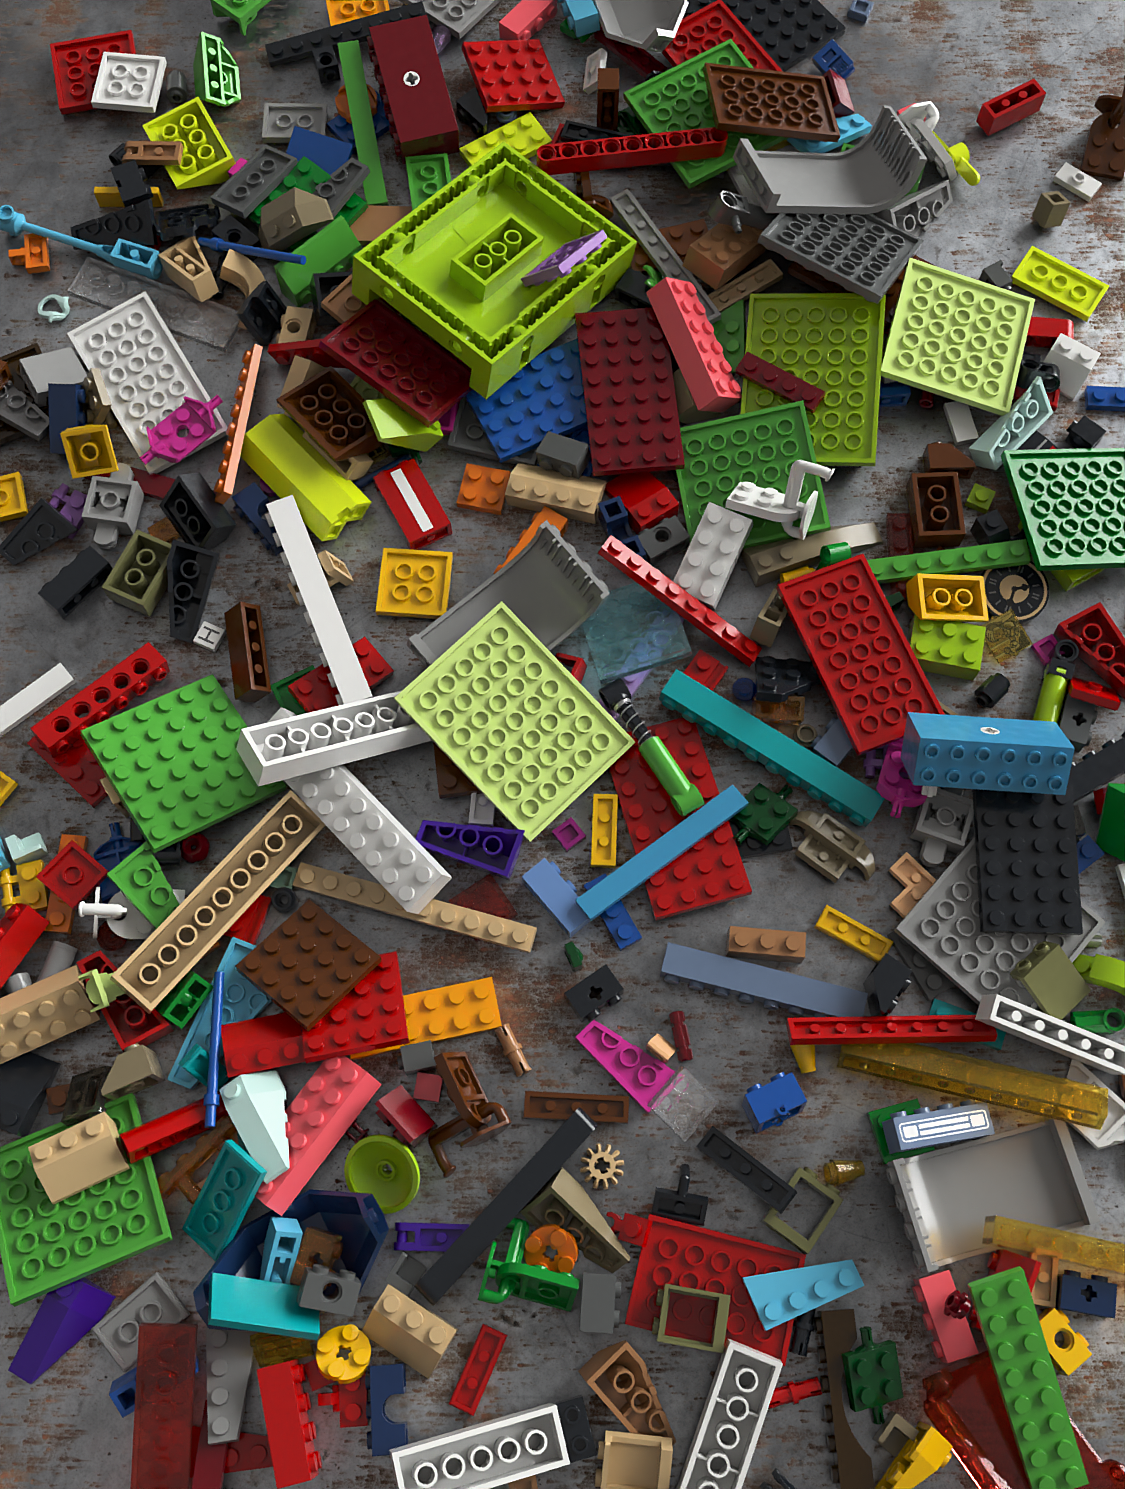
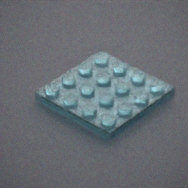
M638 583L608 591L610 594L605 602L582 624L601 685L618 678H624L692 656L679 614Z

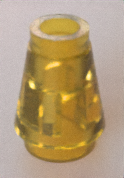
M830 1159L829 1163H824L823 1172L827 1183L839 1186L864 1176L865 1167L861 1160Z

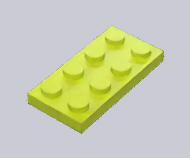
M529 112L459 148V152L470 167L504 141L525 158L529 159L537 155V150L540 146L551 144L552 139L533 114Z
M1031 246L1011 277L1013 284L1086 322L1109 288V285L1034 246Z

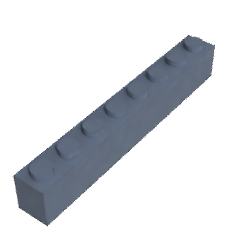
M670 942L667 944L660 976L665 977L664 981L672 984H679L680 981L688 983L689 987L695 990L712 989L714 994L728 997L729 994L739 996V1000L742 1002L753 1003L758 1001L764 1003V1007L774 1010L782 1007L789 1009L788 1012L797 1016H804L805 1013L814 1017H861L864 1015L868 995L866 992Z

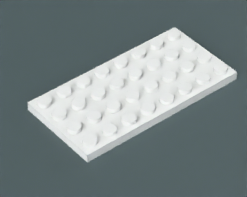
M146 291L67 333L88 370L90 368L100 369L112 404L111 409L139 457L151 447L146 427L148 426L151 430L185 403L183 397L186 396L203 403L211 400ZM216 408L213 410L216 432L186 457L226 436L228 427ZM180 430L178 433V437L187 436L189 430ZM155 457L145 467L151 475L152 473L157 474L175 463Z

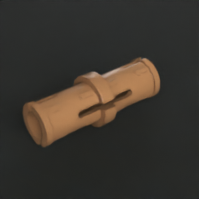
M509 1023L503 1025V1030L501 1026L495 1029L494 1032L504 1048L503 1054L505 1057H508L516 1077L522 1076L523 1071L525 1074L530 1072L532 1069L529 1067L521 1051L523 1047L521 1043L517 1042Z

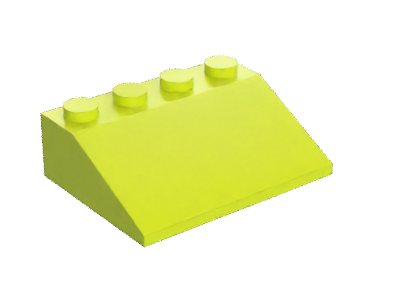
M199 97L142 125L150 141H176L182 143L184 148L181 164L164 165L177 190L219 184L230 179L228 171L236 162Z

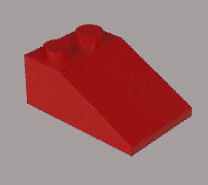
M650 472L621 474L606 483L604 492L609 499L620 496L628 513L629 525L636 535L644 529H651L657 526L658 522L664 518L669 519L675 515L678 517V501L669 489Z

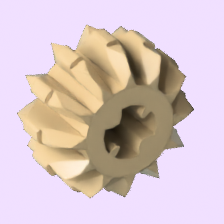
M600 1143L596 1144V1154L592 1149L588 1148L586 1152L591 1159L581 1157L580 1161L589 1166L580 1168V1173L590 1172L584 1181L588 1183L594 1178V1189L598 1188L599 1181H603V1188L607 1190L608 1179L612 1184H618L613 1174L623 1176L624 1172L615 1167L624 1165V1160H614L620 1152L616 1150L610 1155L611 1145L609 1144L606 1145L605 1152H601ZM598 1160H603L604 1164H609V1169L606 1168L605 1170L607 1173L601 1174L599 1169L595 1170L594 1165H598Z

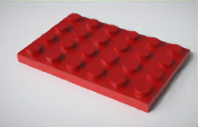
M649 1214L648 1219L653 1222L646 1248L641 1247L624 1324L652 1331L654 1317L659 1318L660 1306H656L658 1288L663 1289L664 1284L731 1295L725 1343L727 1338L775 1357L783 1363L782 1366H785L794 1318L765 1331L742 1277L803 1268L806 1254ZM670 1292L664 1335L711 1343L716 1300Z

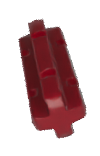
M674 1011L669 1014L670 1023L674 1025L672 1032L675 1046L679 1048V1051H677L678 1060L680 1062H687L693 1059L692 1049H689L691 1043L687 1025L683 1023L686 1021L683 1011Z

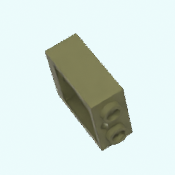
M798 1167L787 1181V1184L794 1188L799 1179H801L832 1202L809 1238H804L776 1217L777 1211L771 1206L760 1222L803 1254H809L844 1199L838 1196L840 1191L829 1183L823 1185L816 1180L818 1175L807 1167H804V1169Z
M664 1284L663 1289L658 1288L656 1306H660L659 1318L654 1317L652 1334L656 1335V1341L723 1353L731 1295ZM670 1292L716 1300L711 1343L664 1335Z

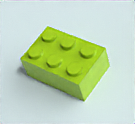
M915 614L909 624L907 640L923 671L973 681L981 668L986 627L957 621L920 620Z

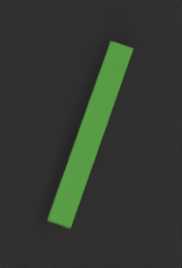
M359 41L337 43L358 160L368 166L370 173L363 181L365 199L368 205H388Z

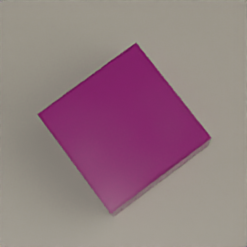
M572 817L552 830V835L566 853L586 839V835Z

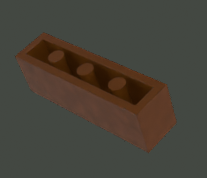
M239 602L224 613L235 700L255 703L271 693L261 610L259 605Z

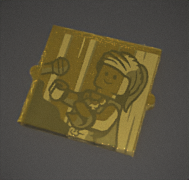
M1012 609L999 616H993L989 622L982 625L986 627L984 641L998 664L1011 656H1017L1018 652L1033 644Z

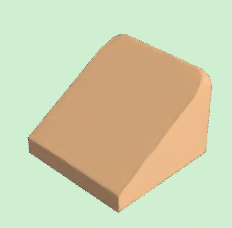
M656 1034L646 1046V1049L664 1064L669 1061L677 1050L675 1046L660 1034Z

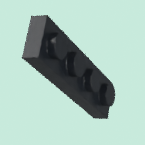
M714 1126L710 1128L696 1146L702 1153L780 1214L783 1213L797 1194L793 1187Z

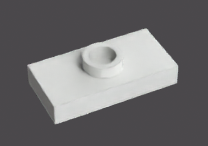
M1067 162L1053 179L1057 184L1088 202L1102 185L1101 182Z

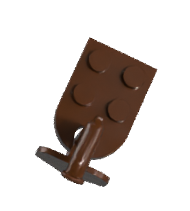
M1125 85L1122 97L1101 95L1095 102V108L1103 114L1094 120L1088 131L1080 171L1087 175L1122 181L1124 178Z
M589 171L573 173L574 181H576V184H579L575 185L576 196L606 219H611L614 216L612 203L606 197L592 194Z
M445 1052L434 1057L437 1064V1073L443 1078L447 1086V1095L454 1102L460 1113L456 1118L433 1130L428 1136L429 1146L438 1166L444 1173V1178L449 1177L456 1170V1166L452 1165L442 1144L470 1128L473 1135L463 1140L459 1145L461 1148L477 1146L502 1133L512 1123L502 1105L496 1102H488L466 1052ZM494 1113L498 1124L488 1127L487 1123L490 1122L491 1114Z

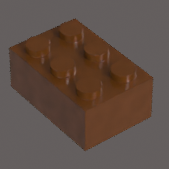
M958 472L911 473L906 485L913 548L959 547L966 535Z

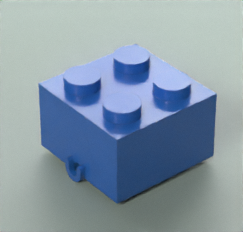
M784 1072L770 1078V1083L761 1086L759 1083L746 1090L747 1094L744 1096L742 1107L756 1134L774 1125L781 1126L784 1120L803 1112L807 1100L793 1073L787 1075Z

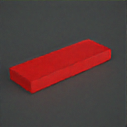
M482 1325L449 1405L474 1416L504 1346L507 1334L488 1325Z

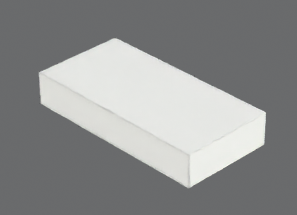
M958 401L945 403L943 409L955 446L974 443L979 436L968 404Z

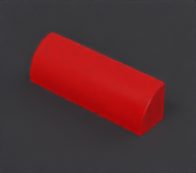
M219 1091L217 1094L220 1095V1104L216 1109V1126L231 1120ZM204 1098L119 1134V1139L130 1164L211 1129L205 1128L206 1107L203 1106Z

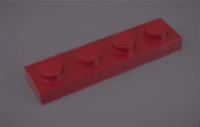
M746 352L735 369L737 375L791 403L803 400L805 410L812 414L825 396V391L749 352Z

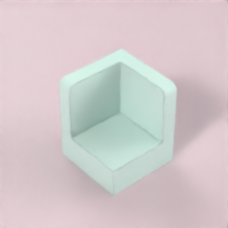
M39 832L21 840L16 835L5 838L11 857L18 865L35 861L49 854Z

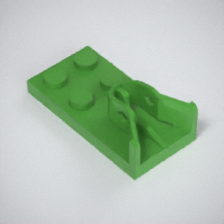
M271 0L210 1L214 16L232 18L239 23L240 32L245 36L247 25L256 18L257 12Z

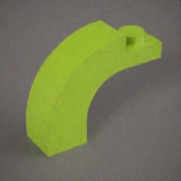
M1079 954L1072 964L1086 983L1102 986L1125 996L1124 961L1096 954L1095 957Z

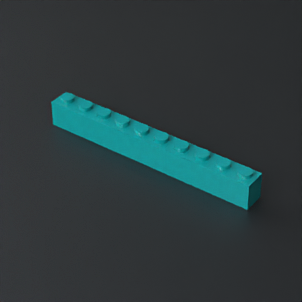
M677 669L661 691L659 700L662 701L663 706L680 712L687 721L691 723L696 722L708 734L719 736L729 747L740 749L750 760L761 762L771 773H779L786 778L789 784L805 789L810 797L826 802L831 810L837 813L842 812L849 817L852 823L858 826L863 825L866 827L872 821L885 799L880 793Z

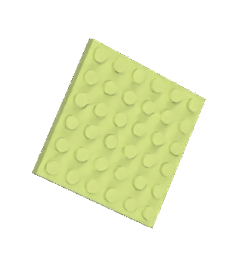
M909 258L882 357L881 376L1004 416L1010 412L1035 299Z

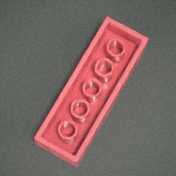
M665 277L646 292L698 411L724 412L742 400L741 388L731 373L732 368L722 353L723 348L713 333L714 328L705 315V308L696 295L697 290L695 286L689 281Z
M346 1056L324 1060L285 1110L287 1114L285 1136L288 1138L289 1169L268 1184L263 1180L255 1197L282 1216L382 1084Z

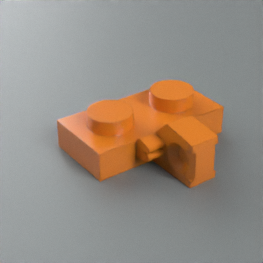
M33 233L24 234L25 246L20 249L8 250L12 265L26 266L28 274L50 271L48 238Z

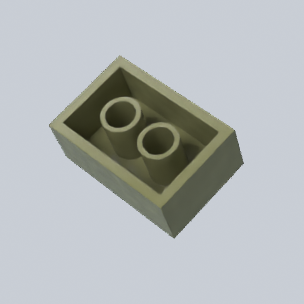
M136 530L102 586L108 598L150 617L168 587L167 559L172 544Z

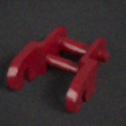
M357 1118L344 1133L355 1144L364 1137L369 1136L367 1133L370 1130L369 1128L364 1130L356 1123ZM352 1127L361 1134L358 1138H355L349 1132Z

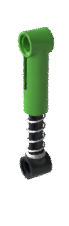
M618 678L599 689L600 698L607 709L610 711L614 710L620 714V719L625 721L626 728L632 731V737L638 740L639 752L669 794L678 814L684 817L703 806L704 800L694 784L689 782L660 738L650 734L651 730L646 728L644 725L645 721L642 722L638 716L639 713H636L633 709V704H631L630 700L631 694L624 681Z

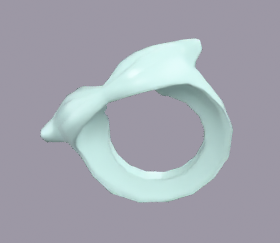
M56 294L45 297L38 305L39 316L48 319L50 323L52 321L64 320L70 311L69 297H61ZM49 300H57L63 312L42 311V307Z

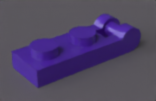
M395 1222L397 1242H394L393 1250L446 1252L469 1227V1224ZM408 1231H415V1242H407Z

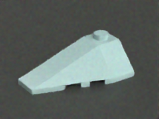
M276 1070L239 1075L219 1089L225 1108L250 1156L267 1171L263 1179L266 1184L289 1169L288 1138L285 1136L287 1114L284 1112V1101L287 1100L286 1090Z

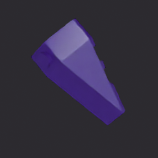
M85 1277L47 1293L8 1371L27 1383L33 1384L65 1352L74 1347L91 1328L103 1319L116 1296Z

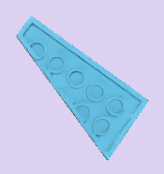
M232 937L217 971L225 973L222 1025L255 1019L272 1001L236 970L235 966L257 946ZM213 989L202 1002L167 1080L191 1090L200 1081L178 1063L196 1043L209 1053ZM222 1036L220 1042V1059L224 1055Z

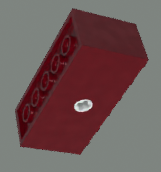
M427 15L369 27L370 36L367 37L370 61L374 66L375 80L379 84L378 89L380 98L384 103L385 117L389 121L390 135L394 139L396 157H401L402 165L406 164L405 157L444 153L448 155L459 152V129Z

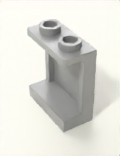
M72 346L19 359L20 375L38 408L47 406L48 383L83 385L84 378L88 375V371H85L80 355L75 354Z

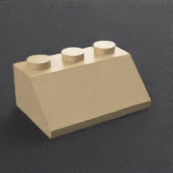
M105 1112L28 1147L34 1170L53 1205L130 1169L119 1139L116 1124Z
M388 1284L372 1309L362 1332L369 1339L429 1379L459 1329L410 1296H406Z

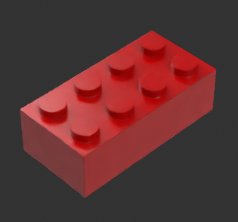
M299 1359L256 1369L276 1487L280 1489L310 1481L319 1475L318 1469L322 1468V1460L319 1450L315 1451L313 1439L317 1438L314 1421L310 1422L308 1410H311L312 1406L309 1392H304L303 1381H306L303 1363L299 1364Z

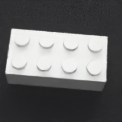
M709 502L673 582L697 598L706 607L715 610L753 527L752 519Z

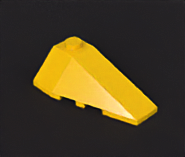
M919 1421L915 1427L919 1431L914 1441L908 1439L898 1456L894 1458L876 1484L875 1489L914 1488L936 1472L939 1467L944 1468L952 1456L950 1451L953 1446L931 1425Z

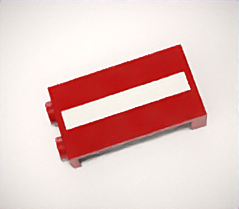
M414 458L409 461H402L396 467L383 470L373 477L377 492H381L406 537L409 549L419 550L453 534L451 522Z

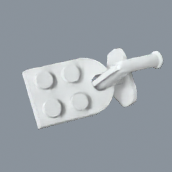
M931 101L911 105L898 115L899 119L915 142L921 141L926 150L924 151L930 162L934 161L936 163V169L941 177L944 178L946 176L951 182L957 177L953 159L932 132L939 120L937 108ZM928 114L930 118L924 122L923 120Z
M797 460L791 466L785 494L779 493L773 488L764 489L757 487L751 482H739L727 498L725 508L781 522L784 531L788 535L804 540L818 497V491H813L807 503L799 502L805 472L820 476L828 482L835 470L804 460ZM798 518H802L800 528L792 526L793 521Z
M96 887L95 904L85 903L84 901L79 904L78 913L80 917L94 915L93 938H97L98 920H107L110 929L116 935L125 939L146 940L155 931L152 925L121 891L116 893L108 904H99L100 887ZM172 889L178 903L181 904L185 900V890ZM126 916L123 920L117 921L121 917Z

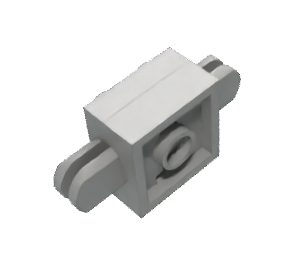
M117 463L119 470L111 472L109 478L92 476L81 516L88 528L95 530L93 539L97 546L105 551L115 548L119 533L134 535L145 495L138 481H133L134 473L131 467L125 463Z
M937 788L936 796L927 797L926 801L919 806L910 838L923 842L919 859L926 867H937L943 862L946 851L958 854L965 845L974 814L973 800L963 797L965 788Z

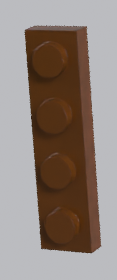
M525 1091V1119L567 1121L580 1107L595 1122L628 1124L629 1096Z

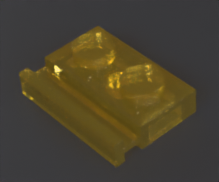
M262 1332L250 1335V1346L253 1347V1353L260 1368L314 1355L311 1339Z

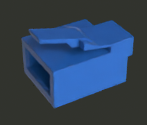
M833 39L812 57L813 64L822 74L831 69L846 80L855 71L854 62Z

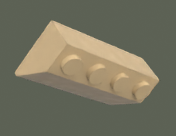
M518 463L510 474L505 498L507 505L538 512H541L543 507L546 506L566 518L596 524L598 503L602 501L607 482L582 475L579 479L571 476L566 477L559 472L546 470L540 466Z

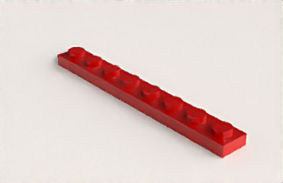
M610 535L598 551L600 556L750 667L754 663L762 649L760 646L642 559L641 556L626 547L621 541Z
M976 1015L787 1018L786 1022L790 1045L995 1042L997 1038L995 1027L975 1020Z

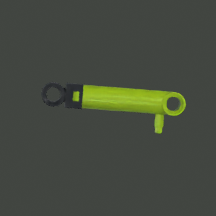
M1064 639L1059 641L1048 655L1050 661L1045 665L1041 679L1043 684L1033 717L1034 721L1058 722L1068 683L1072 680L1076 666L1072 663L1079 654L1078 646L1071 640ZM1059 651L1065 652L1067 658L1061 656Z

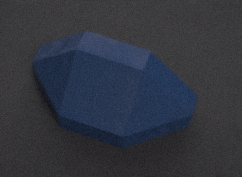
M309 1189L298 1195L282 1216L271 1210L243 1225L193 1291L196 1311L207 1327L218 1330H241L208 1325L210 1277L212 1273L260 1280L264 1243L271 1217L297 1219L303 1232L290 1285L300 1286L305 1266L313 1268V1264H319L328 1267L330 1272L339 1273L340 1270H348L356 1273L355 1277H358L362 1283L359 1291L360 1294L389 1231L384 1214L373 1194ZM326 1284L323 1288V1293L326 1295L332 1294L336 1290V1284ZM319 1310V1316L327 1313Z

